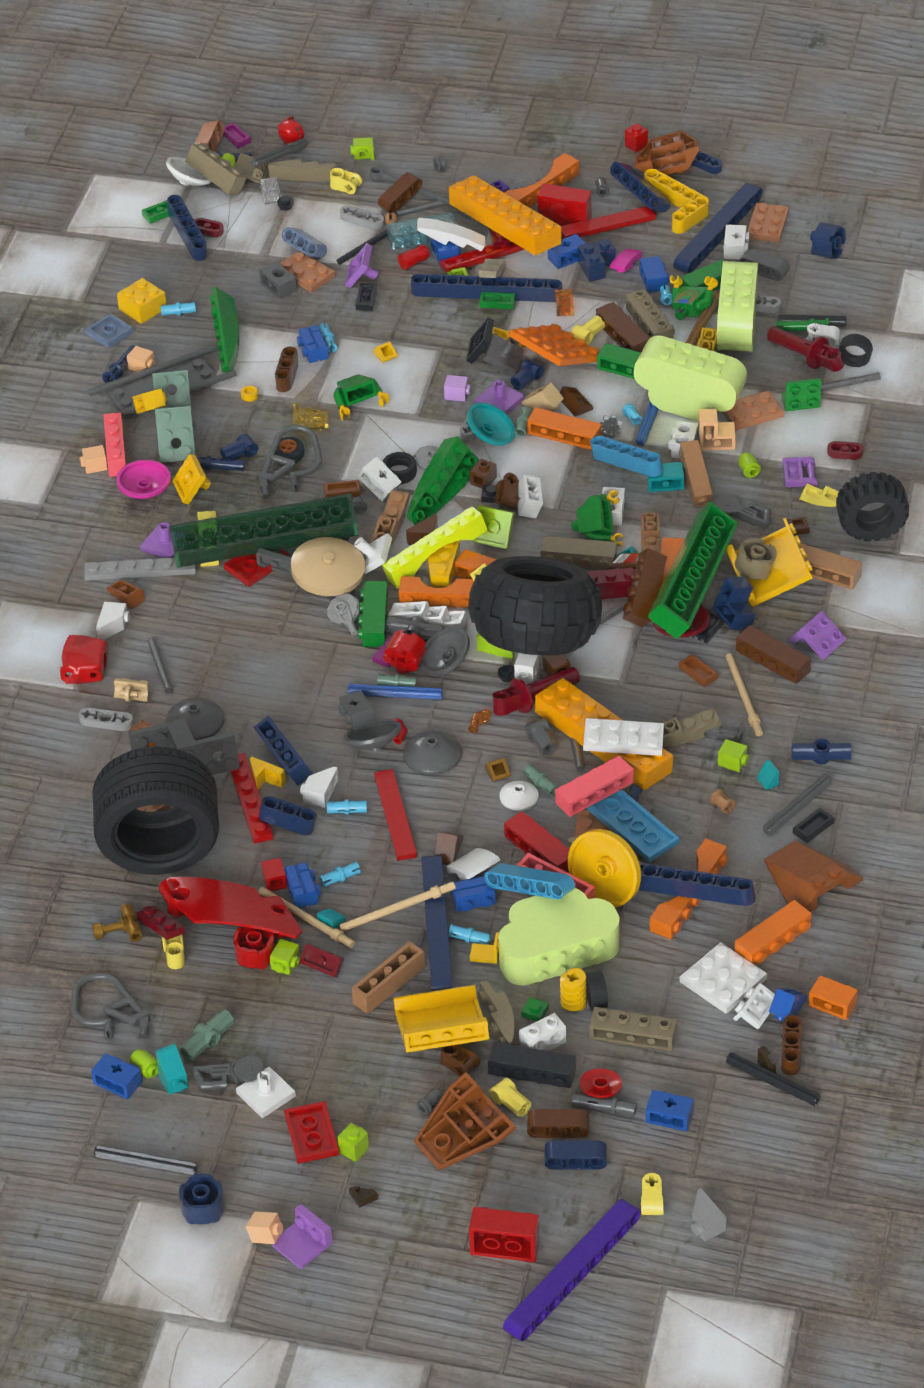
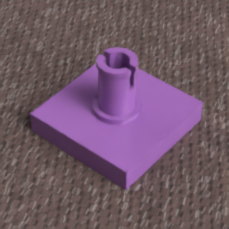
M366 243L350 262L345 286L351 288L362 274L372 280H375L379 271L369 266L372 245Z
M496 380L493 385L475 399V403L492 404L508 415L522 403L524 394L505 386L504 381Z
M162 522L140 545L141 551L160 558L177 557L191 541V534L172 528L167 522Z

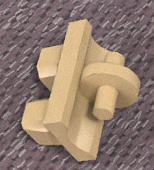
M115 678L114 698L125 699L126 702L131 700L147 702L149 700L148 681Z

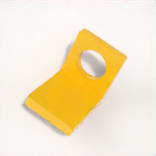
M496 932L494 945L472 943L470 961L497 964L499 932Z

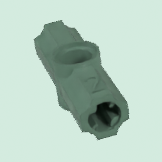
M225 1009L220 1010L207 1023L202 1022L196 1026L193 1036L179 1047V1053L186 1061H193L206 1048L212 1049L218 1044L221 1035L235 1023L230 1012Z

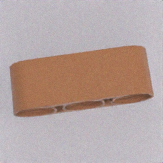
M219 120L204 123L194 144H206L209 147L208 149L215 152L224 133L222 122Z

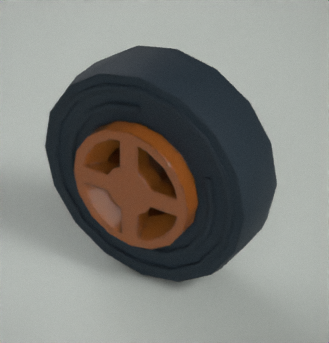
M295 437L281 438L275 455L295 460L296 463L304 456V445L301 440Z

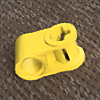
M334 168L330 171V187L334 190L354 194L357 186L362 184L363 180L357 173L341 168Z
M180 935L169 940L162 937L168 967L171 969L182 968L185 965L183 936Z
M648 1173L642 1179L641 1215H663L662 1180L656 1173Z

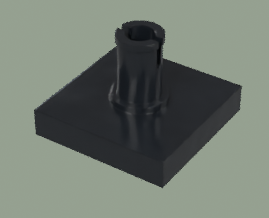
M488 317L470 338L466 361L472 364L484 349L487 350L491 342L494 325L493 319Z

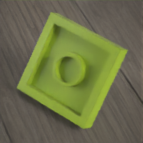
M478 505L477 511L482 514L488 531L472 540V542L508 549L515 512Z

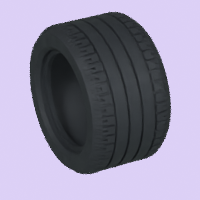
M143 747L116 757L104 766L96 777L92 791L94 837L100 851L114 864L140 874H168L194 865L205 857L215 845L219 833L216 782L210 769L197 757L170 747ZM149 805L174 806L169 810L159 812H146L137 809Z

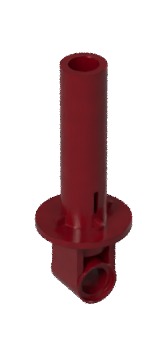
M775 326L771 327L767 333L768 341L806 356L807 365L812 369H818L822 366L837 372L844 367L840 350L831 347L829 340L825 337H818L811 342Z
M570 667L529 684H526L520 678L512 679L509 688L492 694L493 712L498 716H505L516 710L524 714L532 710L535 695L562 678L573 685L579 683V672L575 667Z

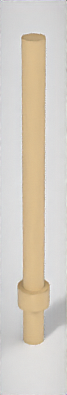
M729 653L725 657L749 716L748 722L753 727L756 736H762L761 720L759 715L755 713L733 654Z
M453 881L439 887L436 885L431 887L429 891L339 924L340 929L344 932L425 900L442 897L441 894L452 891L456 887Z
M265 887L259 889V894L264 897L278 896ZM281 898L292 914L328 934L330 939L335 942H341L349 948L354 947L355 941L345 936L344 932L337 928L333 929Z

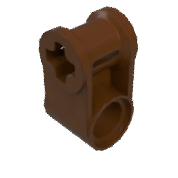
M506 473L503 480L496 483V504L510 509H514L519 501V480L515 474Z
M460 1044L441 1047V1063L459 1077L465 1072L469 1074L474 1067L477 1068L480 1065L479 1057Z

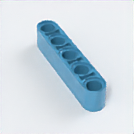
M596 436L590 440L593 457L596 460L650 477H657L663 473L661 458L658 453L604 436Z
M499 863L484 875L485 882L491 888L552 899H561L575 888L574 880L567 874Z

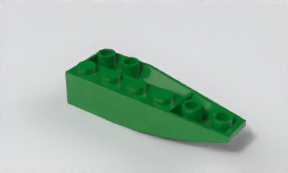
M212 287L213 294H210L212 318H215L213 319L221 362V371L226 373L234 370L238 357V317L234 298L219 288Z
M458 436L443 440L418 483L406 516L414 525L433 516L466 485L470 478V470L480 460Z

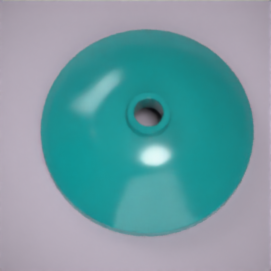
M483 402L475 403L469 408L467 422L472 432L479 439L494 446H505L512 442L515 437V426L504 411L492 404Z

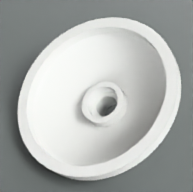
M169 157L167 159L166 165L168 170L181 184L185 186H203L211 183L209 179L185 162L186 159L180 157Z

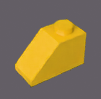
M162 389L132 397L137 414L166 406L165 402L167 401Z

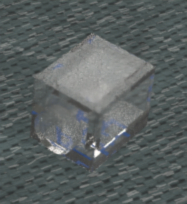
M276 177L261 179L260 187L264 205L277 203V200L280 198V188Z

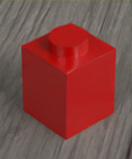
M636 123L625 129V146L636 153L642 150L648 143V130Z
M281 858L262 861V876L266 889L271 892L286 889V875Z

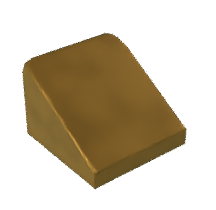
M505 758L486 763L484 766L492 782L511 776Z

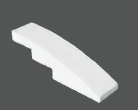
M419 217L417 220L418 231L444 245L450 241L462 248L468 244L479 251H482L485 247V236L465 227L435 219Z
M427 601L394 603L388 616L406 620L419 617L424 620L425 624L444 627V629L449 627L463 629L468 618L466 611L449 612L447 606L430 607Z

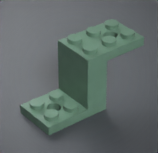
M188 370L152 373L154 390L162 389L167 399L165 402L166 406L155 409L160 463L184 461L189 454L195 455ZM170 384H174L177 387V392L173 395L168 394L166 390ZM179 438L182 442L181 446L173 448L171 445L172 439Z

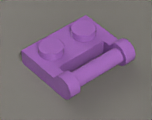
M813 457L783 458L785 487H805L807 483L815 487L818 486V480L815 478L814 471L815 459ZM802 466L807 468L808 477L803 478Z

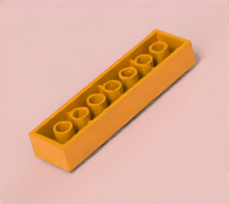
M470 176L463 181L449 186L450 205L536 256L561 244L560 225L477 176Z
M564 678L535 695V713L545 718L570 738L577 740L581 746L584 744L586 718L622 720ZM662 748V756L590 751L605 763L620 755L634 769V784L644 791L672 773L673 755L664 748Z

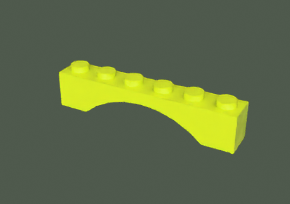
M470 507L415 544L404 549L398 555L390 558L382 564L388 581L398 589L401 576L414 577L422 563L439 548L455 541L474 540L488 531L482 514L474 507Z

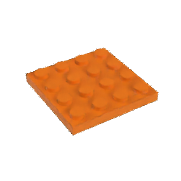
M557 324L540 325L539 327L529 326V328L519 327L518 329L510 330L509 336L558 366L597 362L598 348L587 345L586 341L574 338L571 332L562 330Z

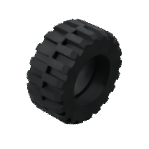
M870 472V474L862 473L859 477L851 478L850 482H846L842 486L843 489L839 490L838 497L836 498V507L841 527L848 535L854 536L855 539H864V541L870 542V540L880 541L884 537L885 539L889 538L891 534H896L899 528L905 525V521L909 517V504L905 488L896 477L890 474L887 476L884 472H880V474L876 472ZM871 503H885L882 507L875 510H860Z

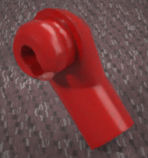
M396 718L392 721L400 723L401 731L393 741L396 744H401L408 730L403 720Z

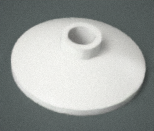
M512 781L502 787L499 797L501 803L506 808L522 811L533 807L537 803L539 793L537 788L527 781Z

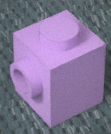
M447 375L444 384L445 400L465 402L467 395H470L471 384H468V377Z

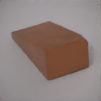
M120 579L106 588L107 591L122 603H126V606L131 609L145 601L142 589Z

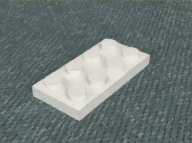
M586 718L583 751L662 756L664 723Z

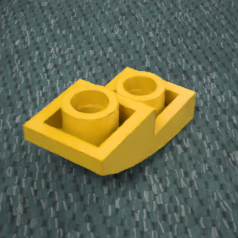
M702 327L697 346L715 352L717 329Z

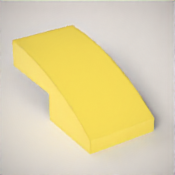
M807 483L800 496V500L818 506L836 507V498L839 491L828 486L821 490Z

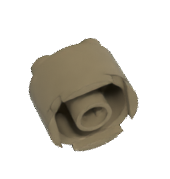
M748 538L744 543H741L735 560V567L740 572V576L745 577V579H768L777 556L775 547L771 544L768 546L764 543L765 540L760 538Z

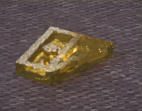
M293 403V425H304L312 430L328 429V412L316 410L312 407H307V409L300 408L298 403Z

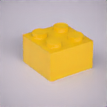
M144 278L139 279L117 293L119 310L140 324L160 313L161 305H166L165 292Z

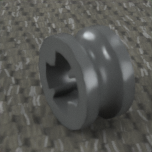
M439 156V159L433 158L434 168L437 172H440L441 169H447L443 156Z

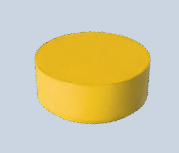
M245 386L241 389V398L244 401L252 402L259 396L258 389L255 386Z

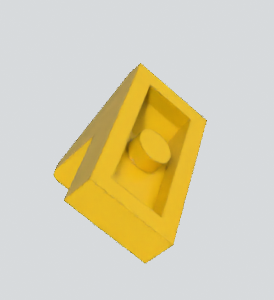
M251 756L250 768L257 790L261 788L265 781L271 785L283 788L286 784L285 769Z

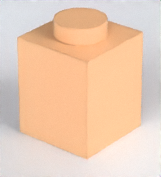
M135 346L127 355L128 369L135 372L153 367L156 364L154 352Z
M103 445L82 449L83 456L80 457L81 467H85L86 474L108 470Z
M254 1212L246 1225L252 1243L275 1244L284 1230L278 1213Z

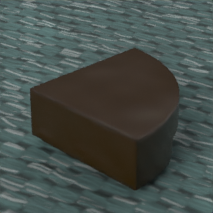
M762 1046L758 1049L757 1063L776 1073L775 1063L772 1064L768 1057L770 1052L765 1046Z
M360 1186L349 1188V1194L359 1208L378 1200V1194L373 1189L360 1188Z

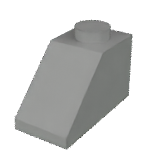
M700 1188L697 1190L692 1212L691 1229L696 1236H699L706 1242L726 1231V1216L703 1189Z

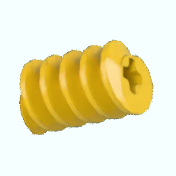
M572 968L560 977V1004L567 1011H581L586 1008V974L579 968Z

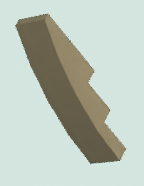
M301 159L268 163L269 178L288 181H329L330 171L336 168L335 163L320 165L318 161L301 163Z
M485 259V264H482V270H479V277L499 278L505 269L506 261L502 259Z

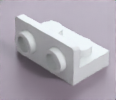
M761 983L755 988L751 987L744 995L747 998L745 1002L741 1001L735 1008L737 1013L733 1019L737 1021L742 1017L758 1030L770 1014L769 1009L775 994Z

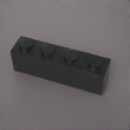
M493 1042L488 1058V1074L557 1087L571 1088L576 1071V1056L500 1042Z

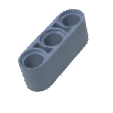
M287 227L283 230L282 239L307 256L323 258L327 254V247L324 243L301 229Z

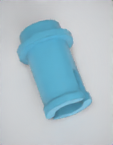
M665 285L666 289L664 290V286H661L660 301L664 305H670L672 303L671 288Z
M632 404L624 405L622 408L623 415L628 417L633 425L640 424L642 417L635 410V406Z

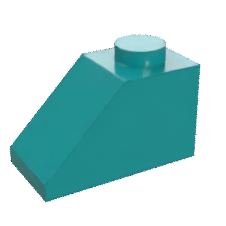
M682 462L662 464L663 473L657 477L648 476V492L684 490Z
M175 1043L156 1050L159 1079L168 1095L188 1088L187 1074Z

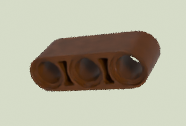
M406 172L379 197L378 206L389 213H395L396 210H399L421 189L422 180Z
M292 346L285 347L282 350L275 371L276 389L279 392H287L292 388L298 368L297 349Z
M789 1015L783 1021L781 1070L784 1074L790 1076L800 1071L802 1020L796 1015Z
M533 1109L527 1114V1134L533 1138L586 1137L589 1134V1113L583 1109Z

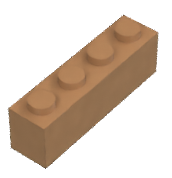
M805 544L799 546V548L803 547L807 555L805 561L809 560L813 570L810 573L813 578L854 589L861 577L862 562Z
M410 941L351 987L353 1004L366 1014H369L425 968L424 951Z

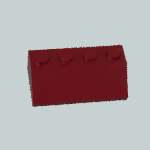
M636 567L589 571L587 573L595 580V586L599 587L601 600L624 598L629 596L627 591L632 585L633 579L631 576Z

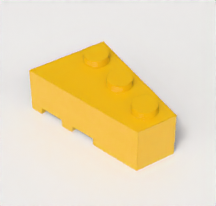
M455 541L439 548L426 559L430 587L443 588L453 583L455 576L454 562L461 555L460 541Z

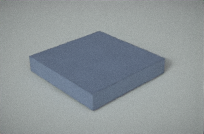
M110 313L86 328L85 332L88 336L109 349L134 333V328Z

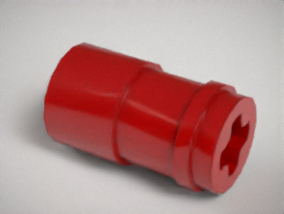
M424 244L418 245L412 250L399 254L397 257L398 263L403 270H407L417 265V263L430 258L429 249Z

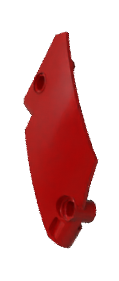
M170 877L159 885V891L166 903H168L167 913L171 916L181 917L185 914L195 924H227L273 932L276 938L291 937L296 939L302 934L301 928L280 896L261 897L256 888L199 877Z

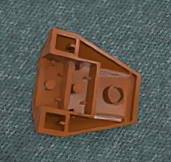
M683 130L652 138L636 157L635 167L643 172L648 169H656L667 176L673 173H684L689 169L700 150L699 141Z
M793 841L764 859L786 903L789 904L796 900L809 912L817 909V898L837 885L842 884L848 890L863 881V877L849 865L797 841Z
M465 1072L450 1085L415 1138L414 1143L440 1171L500 1143L517 1127L486 1096L471 1076Z

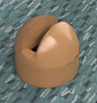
M388 212L385 214V225L395 226L398 223L396 213Z

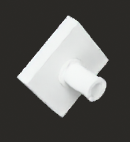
M388 533L370 544L362 537L355 541L354 547L361 551L365 560V574L386 562L392 537Z
M270 1067L261 1071V1074L258 1073L257 1080L245 1082L236 1088V1094L261 1118H264L296 1097L295 1090Z

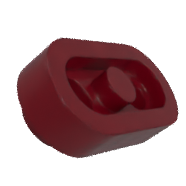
M205 218L194 219L203 235L217 238L224 233V226L221 222Z
M833 441L827 446V454L834 459L857 460L863 456V446L855 442Z

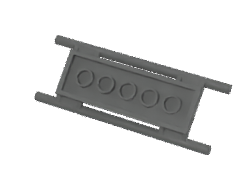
M214 344L88 390V394L93 396L106 391L108 398L118 410L115 413L121 412V416L125 417L136 413L132 399L133 396L154 390L153 376L127 385L126 383L146 377L152 373L182 364L163 372L188 370L190 393L235 377L237 374L235 370H231L216 376L202 356L217 351V347ZM174 384L168 385L167 393L170 395L175 394L177 387Z

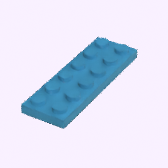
M622 789L586 808L611 831L622 837L630 847L649 863L680 843V838Z

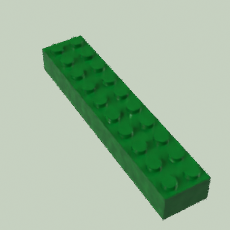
M711 501L697 513L647 616L653 623L659 625L676 639L691 626L738 525L737 521Z

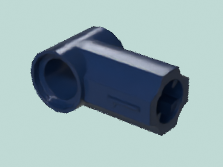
M526 359L522 363L520 370L510 378V383L517 390L523 389L533 379L538 380L542 376L544 367Z
M242 434L237 438L236 442L220 448L222 459H235L242 455L252 457L258 451V445L248 434Z

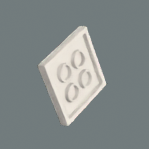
M721 942L680 976V983L725 1014L745 998L744 995L751 987L755 988L759 983L762 984L767 980L766 972Z

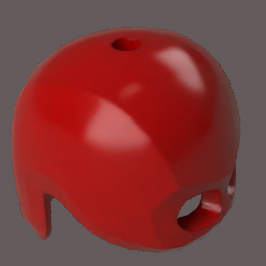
M294 116L287 117L278 125V135L285 144L304 138L303 129L294 120Z

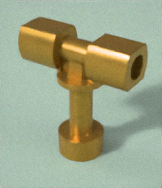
M125 904L120 907L122 915L119 918L120 922L101 926L100 922L92 924L95 940L104 938L103 934L122 930L123 933H128L130 942L140 941L142 933L139 923L136 922L133 905Z

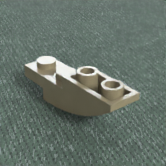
M714 707L681 721L674 717L662 722L664 723L662 747L677 746L705 738L704 732L722 725Z
M488 980L480 982L478 995L480 1001L487 1005L491 1023H489L491 1033L493 1035L496 1034L498 1042L515 1045L514 1015L508 997L504 991L496 993Z

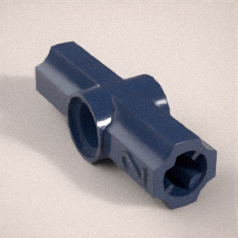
M822 738L815 740L813 743H792V760H813L821 765L828 763L829 760H851V743H830Z

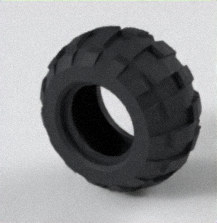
M514 556L497 559L484 567L480 575H476L469 593L468 609L471 622L475 623L476 631L493 646L529 655H562L581 648L588 643L591 635L596 633L601 622L602 600L600 589L595 586V580L581 567L551 558Z

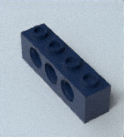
M269 716L253 727L297 786L305 781L308 776L313 775Z

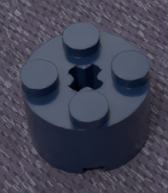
M820 222L816 230L812 231L810 235V240L812 241L811 254L829 259H838L843 249H840L841 245L845 244L846 240L845 229L839 225Z
M209 1174L192 1175L188 1178L187 1182L181 1184L179 1189L183 1216L189 1224L218 1222L225 1207L222 1184L219 1180L213 1179V1176Z

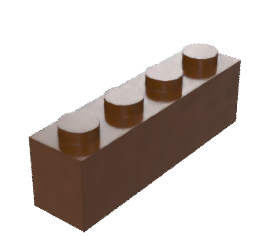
M614 302L596 309V316L601 317L605 323L603 330L620 347L642 352L651 337L639 325H636L630 316H627Z
M650 548L637 555V566L631 576L633 579L632 585L627 591V595H629L628 600L623 607L624 620L640 627H644L651 622V619L647 616L657 598L667 556Z
M751 625L736 637L737 652L795 684L799 683L810 673V657Z

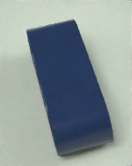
M266 796L262 799L258 815L259 819L263 822L302 835L312 834L317 818L316 812L309 808L271 796Z
M597 1140L549 1141L544 1146V1164L547 1168L553 1170L603 1169L607 1165V1145Z

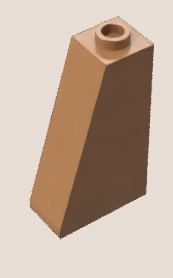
M699 441L681 442L678 462H682L684 481L693 507L705 506L709 501H712L713 494Z

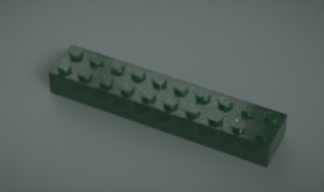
M351 493L169 526L177 568L257 554L259 548L275 551L297 547L311 539L320 537L342 539L359 536Z

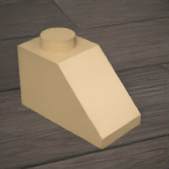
M550 382L532 391L521 402L532 409L537 407L555 411L560 407L559 403L564 398L553 383Z

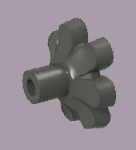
M605 415L603 416L604 422H600L602 428H604L602 434L606 435L609 433V438H613L615 433H621L619 426L622 425V421L616 420V415H611L610 418Z

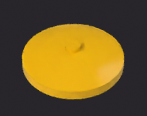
M593 829L580 835L572 843L568 853L569 873L595 886V898L604 899L616 908L624 905L636 895L641 882L640 864L633 849L622 837L608 830Z

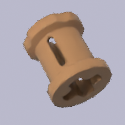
M721 789L715 791L710 798V803L719 807L725 815L731 813L736 806V801L728 798Z

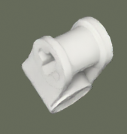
M817 323L808 325L807 340L813 342V338L815 340L818 337H825L829 340L831 347L836 348L838 346L840 338L838 327Z

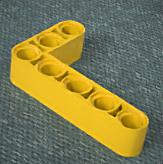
M656 169L645 171L644 178L668 198L671 204L680 208L672 214V231L674 233L681 234L686 232L709 215V199L706 196Z

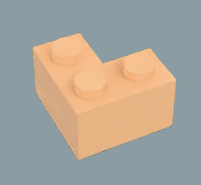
M699 409L698 441L701 451L734 450L736 440L734 422H718L717 409Z

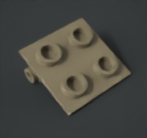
M240 153L234 168L241 170L247 179L263 185L269 171L268 163L255 168L250 163L254 157Z

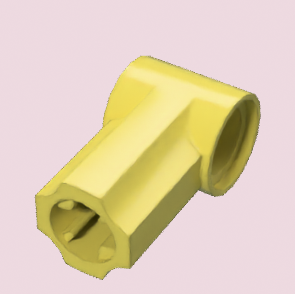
M595 316L582 326L579 324L575 325L571 333L574 338L582 339L589 345L594 335L605 328V323L601 317Z
M504 1078L489 1089V1095L497 1105L504 1104L518 1117L526 1115L531 1108V1102L517 1091L515 1084L509 1078Z

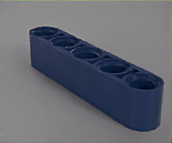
M614 162L611 165L610 174L649 209L662 213L669 209L670 201L630 165L620 162Z
M179 195L169 196L167 198L169 217L192 258L197 261L204 260L207 257L205 238L183 199Z

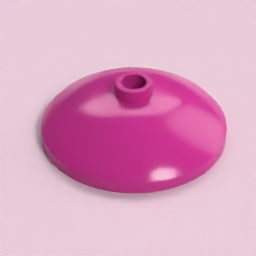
M153 460L131 462L125 465L116 477L118 489L123 494L136 499H147L159 495L167 489L171 481L168 468L162 463Z

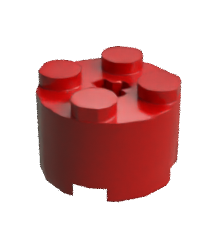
M399 630L392 635L384 651L383 660L395 667L398 673L405 675L407 672H414L419 668L427 652L425 648L426 642L415 633L409 635L403 633L404 630Z
M238 927L233 938L237 963L248 968H258L260 970L267 968L270 963V955L275 948L274 933L255 928Z

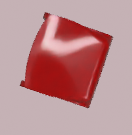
M69 635L62 651L61 680L65 681V684H83L103 680L108 659V643L105 640L89 636Z

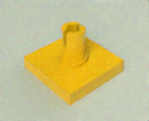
M193 454L188 455L172 480L182 502L188 505L199 488L207 490L210 486V480L206 478L196 455Z

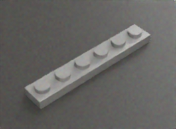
M195 556L89 562L85 563L84 577L85 581L191 575L196 574Z

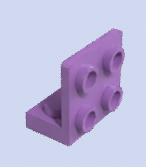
M821 611L789 640L793 645L799 640L801 642L806 641L820 659L824 660L846 640V637L829 617Z
M300 1204L294 1209L295 1223L280 1235L275 1244L271 1245L295 1266L302 1269L333 1243L331 1227Z

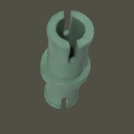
M523 407L520 416L517 418L515 434L518 437H524L526 434L527 420L532 413V410L528 407Z
M378 673L377 685L416 687V677L399 676L396 673L395 675Z
M528 764L524 768L523 774L534 781L535 786L541 787L550 796H554L555 790L559 786L548 779L547 774L541 773L532 764Z

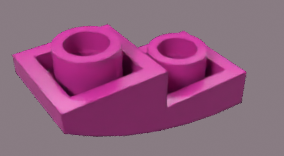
M625 249L612 261L610 268L616 269L617 272H626L633 268L635 260L642 258V251Z

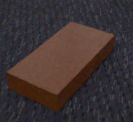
M359 480L323 483L325 500L359 497L361 494Z
M693 654L679 662V668L704 688L719 679V674Z

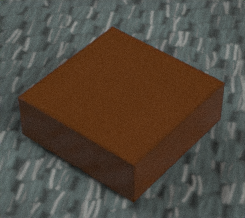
M805 517L787 519L788 524L792 523L797 532L794 536L810 533Z

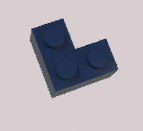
M604 239L578 246V263L589 282L606 278L605 267L610 266L616 258V248L612 241Z
M726 577L713 605L714 610L731 630H745L749 625H752L756 613L747 604L753 587L745 577Z

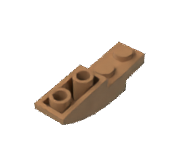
M391 490L384 513L379 517L370 543L388 533L392 537L391 545L393 544L405 518V509L410 498L409 493Z
M641 513V552L650 548L660 553L659 513Z

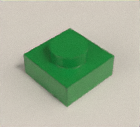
M529 997L521 1010V1017L537 1022L545 1016L549 1009V1003Z

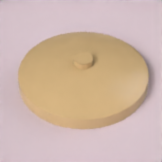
M320 537L301 544L295 550L291 558V574L295 582L310 593L321 596H338L352 591L361 583L365 574V560L362 553L351 543L333 537Z

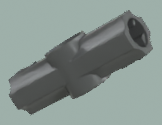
M389 616L386 623V632L395 633L396 631L404 630L403 633L409 635L415 633L424 640H429L434 634L444 629V627L425 624L424 620L419 617L406 620Z

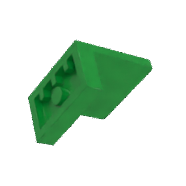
M821 379L786 382V390L781 394L785 411L820 408Z

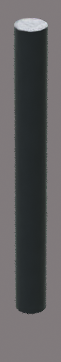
M386 229L338 258L336 260L337 263L341 265L353 258L366 243L374 245L391 234L390 231Z

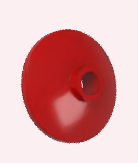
M602 1068L592 1069L581 1076L580 1087L589 1096L607 1098L616 1095L621 1090L622 1079L614 1071Z

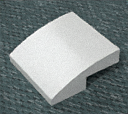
M476 848L447 865L445 869L448 874L457 873L460 880H468L496 864L500 859L488 850Z

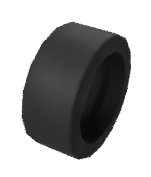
M849 334L841 340L839 350L844 364L851 367H862L870 361L873 346L865 336ZM858 346L865 351V354L853 355L846 350V347Z
M395 452L383 459V462L389 469L397 465L409 467L402 471L390 469L398 476L402 482L401 484L408 483L415 478L417 472L416 460L411 454Z
M601 969L585 972L586 996L591 1011L594 1010V1007L607 1008L608 994L603 972Z

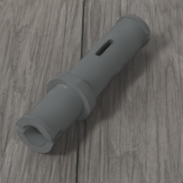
M576 1093L572 1096V1107L608 1111L613 1115L621 1113L635 1116L637 1110L636 1102L621 1101L615 1097L613 1099L596 1098Z

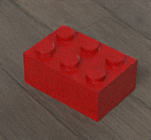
M542 184L537 195L539 214L560 226L592 218L591 191Z
M473 1207L469 1225L470 1255L536 1262L540 1242L539 1215L529 1212L521 1213L510 1210L489 1209L487 1207Z

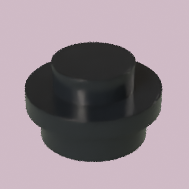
M282 196L277 200V205L284 211L290 210L294 204L293 198L289 196Z
M511 665L501 666L498 669L500 680L511 682L512 679H515V667Z

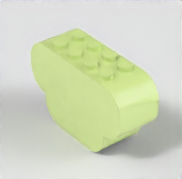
M723 261L717 320V349L719 351L753 352L758 263Z
M653 336L647 341L635 363L634 378L640 386L649 390V400L658 409L698 421L699 409H717V411L725 412L733 408L746 383L747 370L736 358L665 336Z
M576 888L561 899L533 896L516 902L509 910V924L500 930L498 936L501 972L510 983L524 986L561 976L572 968L583 969L614 958L620 947L619 915L615 907L604 899H588L582 891Z

